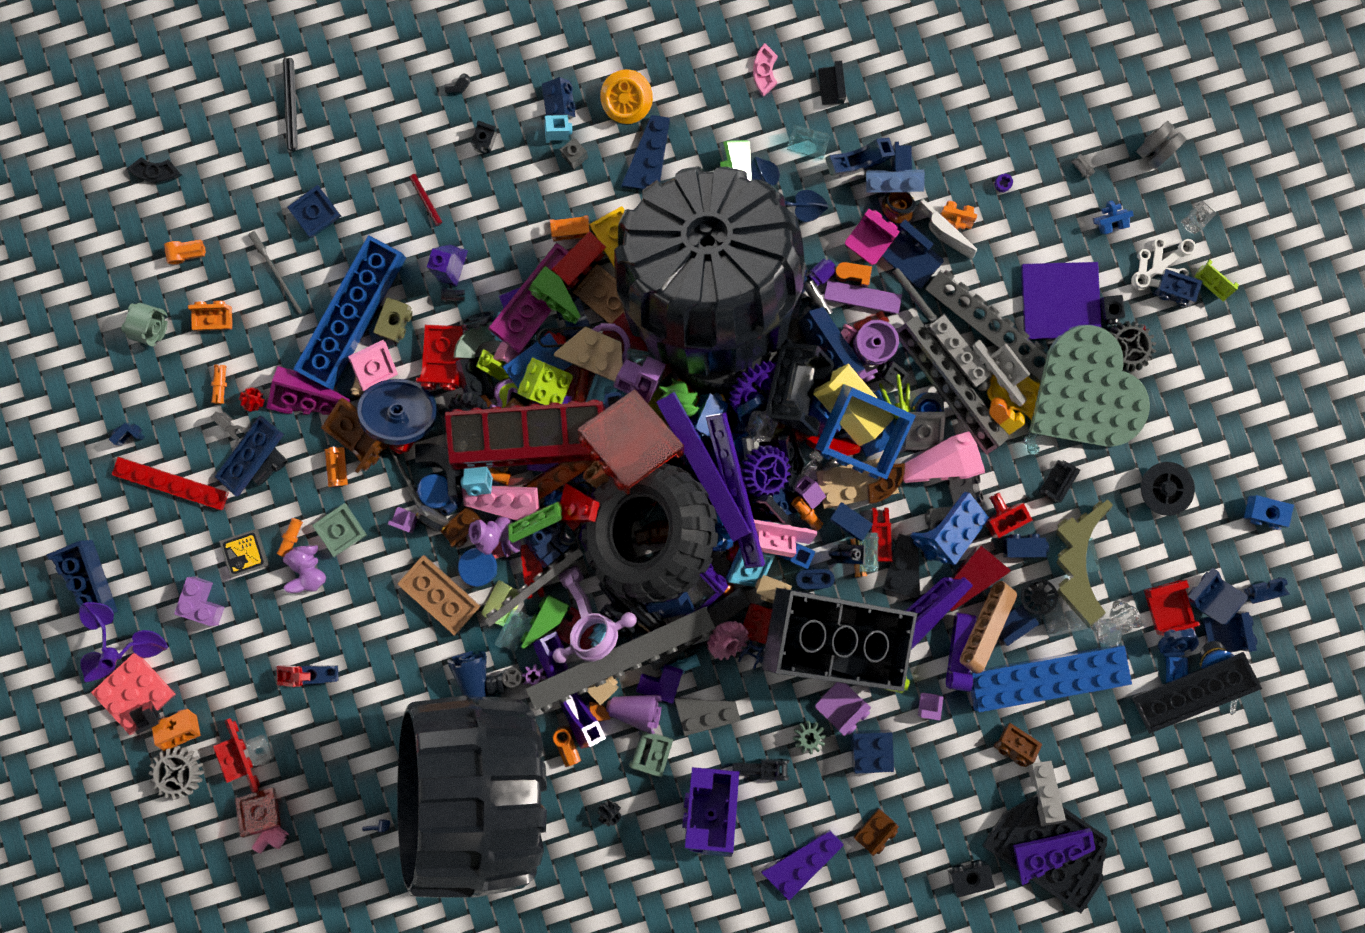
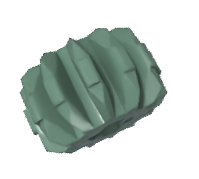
M808 720L806 721V727L802 723L799 724L801 731L794 729V732L799 736H794L793 740L799 741L795 746L796 748L802 746V753H805L808 748V752L811 755L813 754L812 748L819 752L820 749L817 745H825L820 740L826 738L825 734H820L824 729L823 727L817 728V722H814L811 727ZM812 733L814 739L807 742L806 734Z

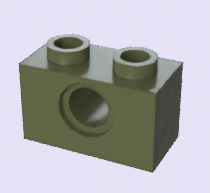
M387 297L373 333L399 343L400 339L402 340L405 336L406 329L404 328L406 323L412 318V308L408 304ZM393 317L399 318L396 325H391L390 323Z

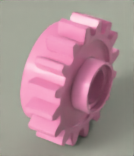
M737 621L724 622L713 630L714 634L709 636V641L707 642L709 647L707 648L715 659L719 658L722 660L725 657L728 660L730 655L735 657L736 652H741V647L747 645L745 641L749 640L747 636L749 633L742 623L738 624Z

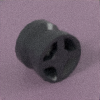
M498 673L497 676L486 675L488 694H493L495 691L505 692V684L502 680L503 673Z

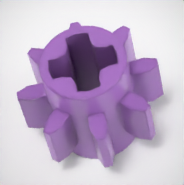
M534 664L533 669L527 666V674H522L523 677H526L524 685L529 683L533 686L541 682V679H546V676L542 675L544 669H537V664ZM533 672H536L535 674L539 676L535 681H532L533 678L529 677Z

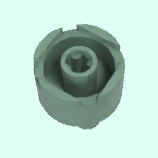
M132 303L128 307V314L121 330L130 340L155 346L157 344L154 343L161 341L166 333L168 321H165L164 315L167 316V314L160 308L143 303Z

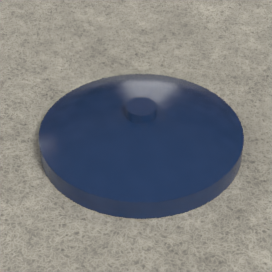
M389 379L378 382L368 388L358 402L357 412L360 426L371 438L385 444L403 445L415 442L423 438L432 429L436 421V403L431 393L424 389V387H421L420 384L406 379Z

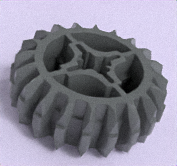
M1125 321L1124 324L1120 322L1117 324V327L1110 329V333L1118 341L1123 353L1122 371L1124 372L1128 369L1130 372H1134L1135 369L1139 371L1143 366H1148V361L1153 360L1151 354L1156 352L1152 348V346L1156 345V342H1151L1155 335L1149 336L1147 333H1149L1150 329L1143 330L1144 324H1140L1137 327V321H1133L1131 324L1129 321ZM1122 332L1133 333L1129 339L1119 337ZM1128 343L1131 344V347H1132L1131 350L1128 349V347H1129V346H1127ZM1131 354L1140 357L1137 361L1126 360Z

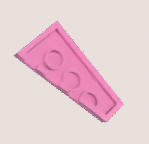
M492 486L491 494H481L478 496H469L465 488H462L464 506L516 521L539 511L538 491L534 487Z

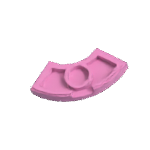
M766 44L758 51L753 66L754 82L763 97L777 85L772 68L778 56Z

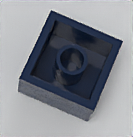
M889 729L853 731L851 733L852 770L855 774L894 772L893 735Z

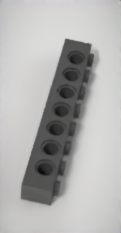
M940 270L925 289L999 348L1007 343L1025 368L1041 380L1047 358V353L1043 351L1045 347L1037 341L1035 343L1028 339L1030 336L1025 331L1015 329L1013 327L1015 324L1007 317L1005 319L1001 318L998 315L1000 312L992 305L987 307L983 303L985 300L978 294L972 295L968 292L970 288L963 282L958 284L953 280L955 276L948 270L944 272ZM952 285L955 291L953 294L948 295L944 292V287ZM965 296L969 298L970 303L967 306H961L959 299ZM980 308L984 310L985 315L982 318H976L973 312ZM993 320L998 321L1000 324L996 330H992L988 326ZM1008 332L1015 335L1014 340L1011 342H1007L1003 338ZM1026 344L1030 347L1028 353L1022 354L1018 350L1019 347ZM1038 356L1045 359V362L1040 366L1034 364V359Z
M917 315L896 330L899 341L961 423L970 431L972 437L986 455L1010 438L1005 430L990 416L989 409Z

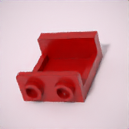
M1178 580L1144 590L1157 635H1164L1168 630L1194 629V627L1200 625L1199 621L1194 619L1186 588H1189L1187 580Z

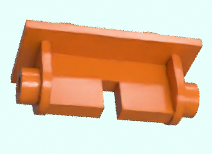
M344 447L325 449L328 487L348 485Z

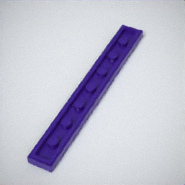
M673 392L657 401L661 412L700 483L709 494L708 497L732 541L734 542L751 532L749 526L676 393Z
M726 412L709 415L706 417L721 477L751 530L749 534L738 539L745 569L763 567L765 561Z

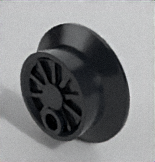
M1161 462L1150 467L1144 474L1141 481V495L1145 504L1155 513L1165 516L1176 515L1186 510L1193 501L1195 494L1194 480L1183 466L1174 462Z

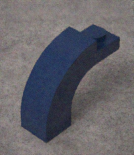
M889 137L879 138L857 150L829 155L825 160L831 176L839 175V177H843L877 166L895 156V152Z

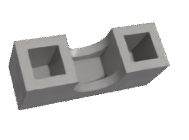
M1052 761L1031 764L1028 767L1032 787L1035 786L1038 794L1039 804L1037 809L1041 826L1064 822L1066 819Z

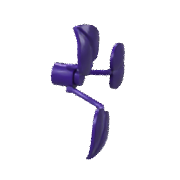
M94 602L83 603L79 609L80 620L85 627L90 630L102 628V653H87L80 662L85 682L98 680L111 674L115 669L117 659H121L122 655L131 646H133V652L143 658L154 657L168 649L167 643L159 634L149 630H141L135 632L132 636L133 642L128 643L118 653L115 648L106 647L105 625L112 623L114 619L112 609L105 604Z

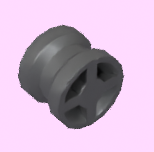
M516 667L509 668L503 673V683L510 688L518 686L523 680L522 671Z

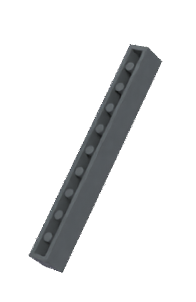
M706 606L612 649L608 655L594 662L585 661L527 688L526 691L535 711L541 709L543 712L552 708V703L559 701L561 704L571 699L569 695L573 693L581 695L589 691L587 687L593 684L595 687L605 684L606 678L612 676L613 679L624 675L623 671L628 668L633 671L642 667L641 662L648 660L651 663L659 659V654L666 652L668 655L677 651V646L683 643L686 647L696 642L695 638L702 635L703 638L714 634L713 630L716 629V626Z

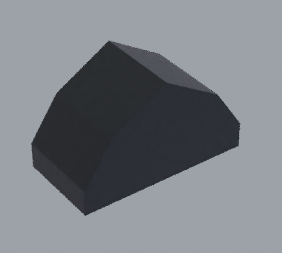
M776 587L762 670L776 674L904 691L917 613Z

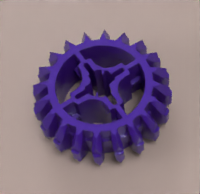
M769 445L751 449L752 455L746 454L747 461H741L744 464L741 472H743L742 477L746 491L755 497L768 494L772 497L774 494L780 495L779 489H785L784 483H789L786 479L787 476L791 475L790 472H787L791 468L787 464L789 459L785 457L783 451H779L778 448Z

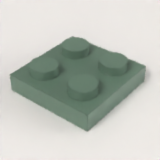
M345 503L312 525L333 557L338 556L367 536Z

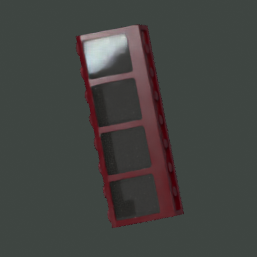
M589 400L583 403L571 401L568 404L553 402L549 405L531 404L526 407L512 405L510 408L491 407L490 409L483 410L473 408L469 411L455 409L451 412H445L449 464L453 470L608 460L607 414L602 401Z

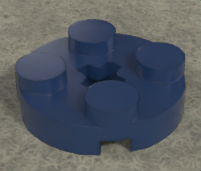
M758 394L752 400L737 408V419L743 428L749 429L748 426H753L754 429L759 428L771 420L766 413L768 397Z
M1192 628L1180 631L1168 630L1158 642L1159 651L1165 657H1180L1185 655L1184 651L1190 649L1192 652L1199 646L1198 637Z

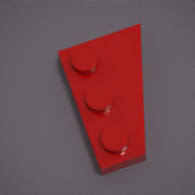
M565 483L560 502L563 519L559 522H595L600 503Z

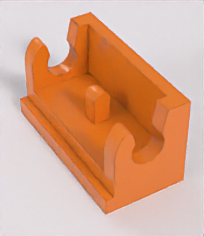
M588 215L550 220L553 242L583 238L590 232Z

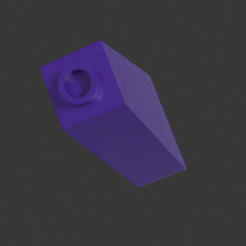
M452 245L432 248L427 268L438 281L457 287L468 250Z

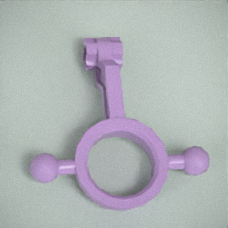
M575 565L558 575L563 587L565 586V589L568 588L577 601L581 619L572 628L570 647L566 649L558 648L553 653L554 661L560 664L564 663L568 656L576 653L582 660L590 662L604 658L615 647L618 639V630L623 627L631 628L637 622L635 614L630 612L625 613L621 620L616 623L601 614L592 613L589 599L579 584L584 579L578 566ZM597 623L605 624L607 630L602 641L594 648L588 650L581 649L580 639L585 630Z

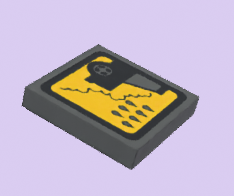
M258 529L219 541L231 578L269 566Z

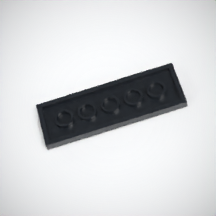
M1241 652L1132 696V699L1150 734L1261 690L1262 687L1245 653Z

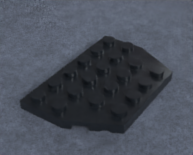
M1038 794L1003 812L982 846L1016 870L1018 868L1013 845L1088 828L1091 829L1095 844L1094 851L1073 861L1069 860L1057 869L1053 868L1044 872L1045 875L1039 878L1036 876L1031 879L1082 914L1103 881V862L1105 861V848L1107 847L1108 837L1064 807L1063 811L1066 819L1064 822L1041 826L1037 809L1039 804Z

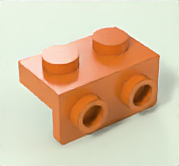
M199 301L194 302V305H188V309L191 310L193 331L232 330V307L225 304V301H213V304Z

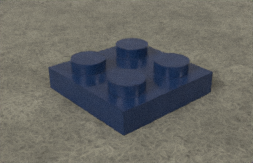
M318 185L287 207L311 239L341 217V214Z

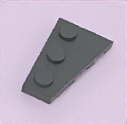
M675 698L685 736L741 721L736 701Z

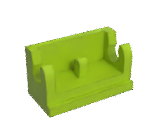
M1209 259L1205 265L1198 269L1194 277L1201 280L1203 285L1224 302L1238 289L1239 284L1237 282L1234 284L1211 265L1213 262Z

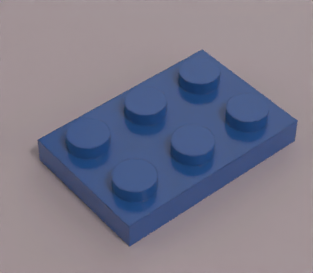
M550 333L540 339L544 345L557 344ZM537 341L502 367L519 389L531 358L545 362L563 371L572 364L553 356L560 347L544 348Z

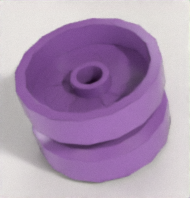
M871 320L864 324L855 335L853 341L856 356L863 363L871 366L887 362L895 354L899 345L897 331L890 323L883 320ZM873 340L879 342V345H875Z

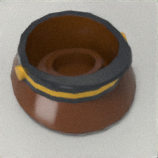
M889 192L882 201V209L886 217L895 223H902L904 219L908 222L912 219L916 202L910 193Z

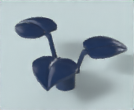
M754 157L751 163L752 180H762L772 186L778 183L780 171L774 163L759 157ZM812 190L798 192L795 197L796 203L785 201V205L796 206L795 215L803 222L816 220L828 209L826 200Z

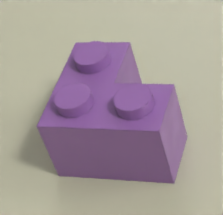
M649 356L643 366L626 359L617 374L613 387L645 403H649L658 387L666 364Z
M187 577L174 614L208 626L219 625L225 607L207 601L213 582L198 577Z

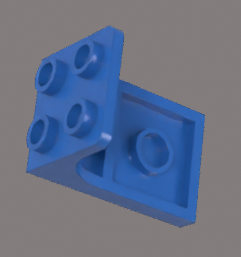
M964 492L936 528L926 533L912 532L910 536L914 540L913 543L924 552V556L928 560L956 565L989 517L969 492Z

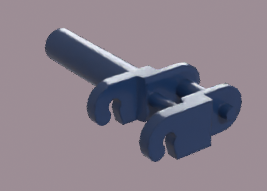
M751 640L750 643L747 642L748 647L743 649L738 662H741L744 654H748L756 659L752 667L755 670L758 663L762 664L763 656L759 655L764 650H762L763 646L759 648L752 644ZM752 648L758 651L757 655L749 652V649Z

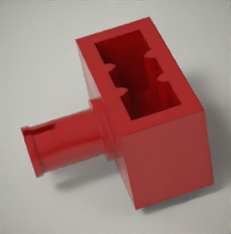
M1000 492L989 497L997 512L996 515L989 518L986 522V526L993 538H1000L1032 521L1024 503H1017L1007 507Z

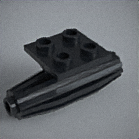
M601 582L598 584L611 602V604L606 603L599 613L611 619L614 623L621 620L625 613L630 612L635 614L637 618L634 626H637L646 633L667 624L658 611L648 612L646 606L649 603L624 599L617 596L613 590L607 589ZM634 626L619 629L618 635L620 637L624 636L627 639L635 631Z

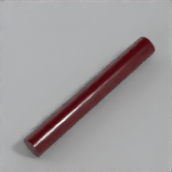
M416 174L410 175L409 179L435 225H441L443 222Z

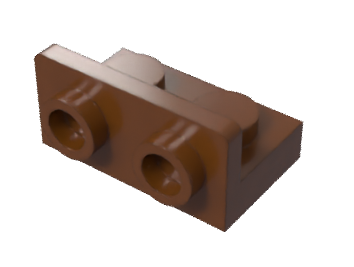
M466 507L444 526L445 528L441 533L449 541L451 547L455 548L457 546L460 548L468 541L466 538L469 536L470 524L476 520H481V518L473 508Z
M1008 723L999 741L995 742L993 747L1000 754L1014 760L1017 765L1028 767L1035 762L1042 743L1013 724Z
M878 808L854 835V839L867 849L872 856H875L876 853L880 854L884 850V844L888 839L891 840L896 836L899 826Z

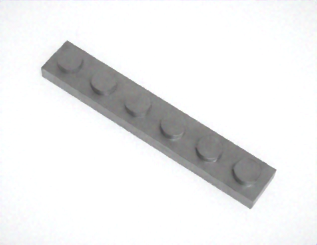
M572 548L564 554L565 559L559 563L556 560L548 567L550 571L545 575L542 572L533 578L534 583L528 587L525 584L517 590L519 595L515 598L510 596L504 600L501 609L497 611L494 608L486 614L488 619L485 622L489 627L581 557L583 553L578 548L574 551Z

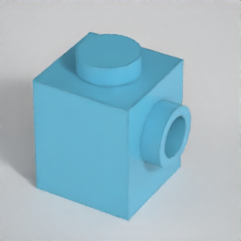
M487 467L464 469L461 486L463 489L465 488L469 496L491 494L493 477Z

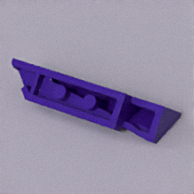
M962 577V579L942 578L906 610L917 613L911 650L973 586L965 577Z

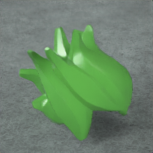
M672 378L674 385L659 387L662 391L661 394L664 396L658 399V401L675 392L688 417L696 414L699 409L698 406H694L698 400L696 397L697 393H688V388L684 381H676Z

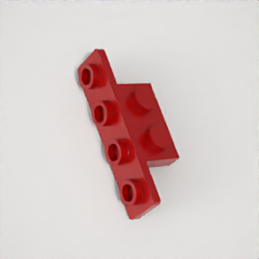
M229 718L225 720V724L231 739L212 746L224 779L228 783L245 775L252 793L258 792L260 783L257 776H253L251 772L253 765L250 758H246L244 754L246 747L242 739L239 740L236 733L239 732L237 723Z

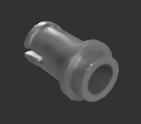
M1081 154L1071 162L1082 174V178L1088 179L1095 173L1094 167H1091Z

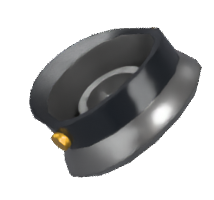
M425 505L419 506V512L415 515L419 523L436 532L444 530V526L449 523L447 517L443 516L440 511Z

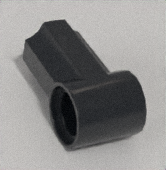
M274 448L252 480L261 486L274 472L281 470L288 460Z

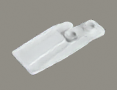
M922 199L918 205L919 211L924 217L928 216L931 219L929 223L931 232L942 242L968 258L973 259L977 248Z

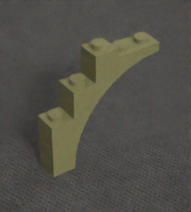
M1108 499L1104 503L1100 501L1092 507L1093 511L1090 514L1084 513L1077 519L1078 523L1073 517L1069 520L1064 519L1057 525L1058 529L1056 531L1058 537L1069 548V550L1065 548L1058 554L1059 558L1056 563L1070 578V580L1065 578L1058 584L1060 588L1057 593L1088 628L1106 614L1090 587L1086 570V553L1094 528L1113 506Z

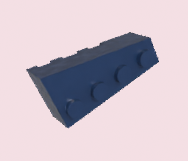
M824 307L809 311L798 322L807 345H818L834 362L833 371L846 364H849L858 375L865 370ZM831 376L828 379L823 380L824 384L831 380Z
M93 540L78 541L46 554L48 559L52 560L55 564L57 573L62 575L66 581L68 590L72 591L75 595V601L79 607L86 602L102 603L110 607L114 614L118 612Z

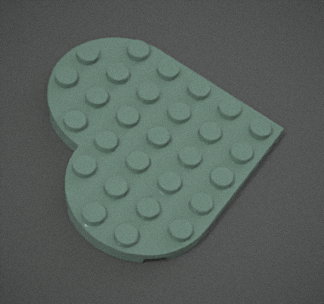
M1078 325L1069 328L1068 331L1055 339L1047 354L1029 432L1108 447L1127 443L1140 433L1149 416V396L1146 388L1138 378L1122 371L1123 353L1118 341L1110 332L1093 325Z

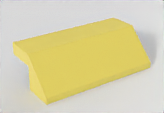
M849 364L833 371L831 380L815 388L813 393L830 413L843 384L876 397ZM852 396L840 421V425L861 446L874 440L894 417L890 412Z

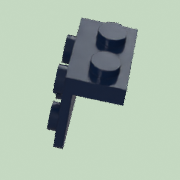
M1214 568L1202 576L1201 582L1197 587L1195 586L1191 589L1188 596L1194 608L1221 625H1227L1248 599L1245 593L1222 580L1220 572Z
M1238 611L1227 625H1221L1210 617L1203 619L1207 643L1211 641L1220 642L1230 653L1257 651V638L1253 634L1252 629L1254 624L1253 618L1249 612Z

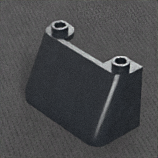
M786 344L781 348L766 407V413L771 419L805 435L817 437L820 429L819 420L813 416H808L816 380L823 381L828 379L834 367V362L818 345Z

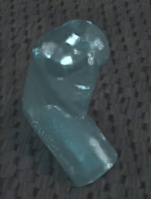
M1028 432L1025 436V449L1029 454L1035 455L1039 452L1040 447H1038L1035 440L1039 434Z

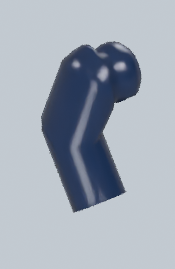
M463 493L459 494V501L452 502L449 500L448 504L440 509L443 516H448L460 507L463 501Z

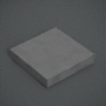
M909 412L916 415L904 441V450H929L943 442L944 412Z

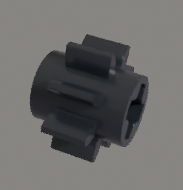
M609 801V803L604 802L598 808V814L600 815L598 820L608 827L616 825L621 819V813L619 812L621 807L612 801Z

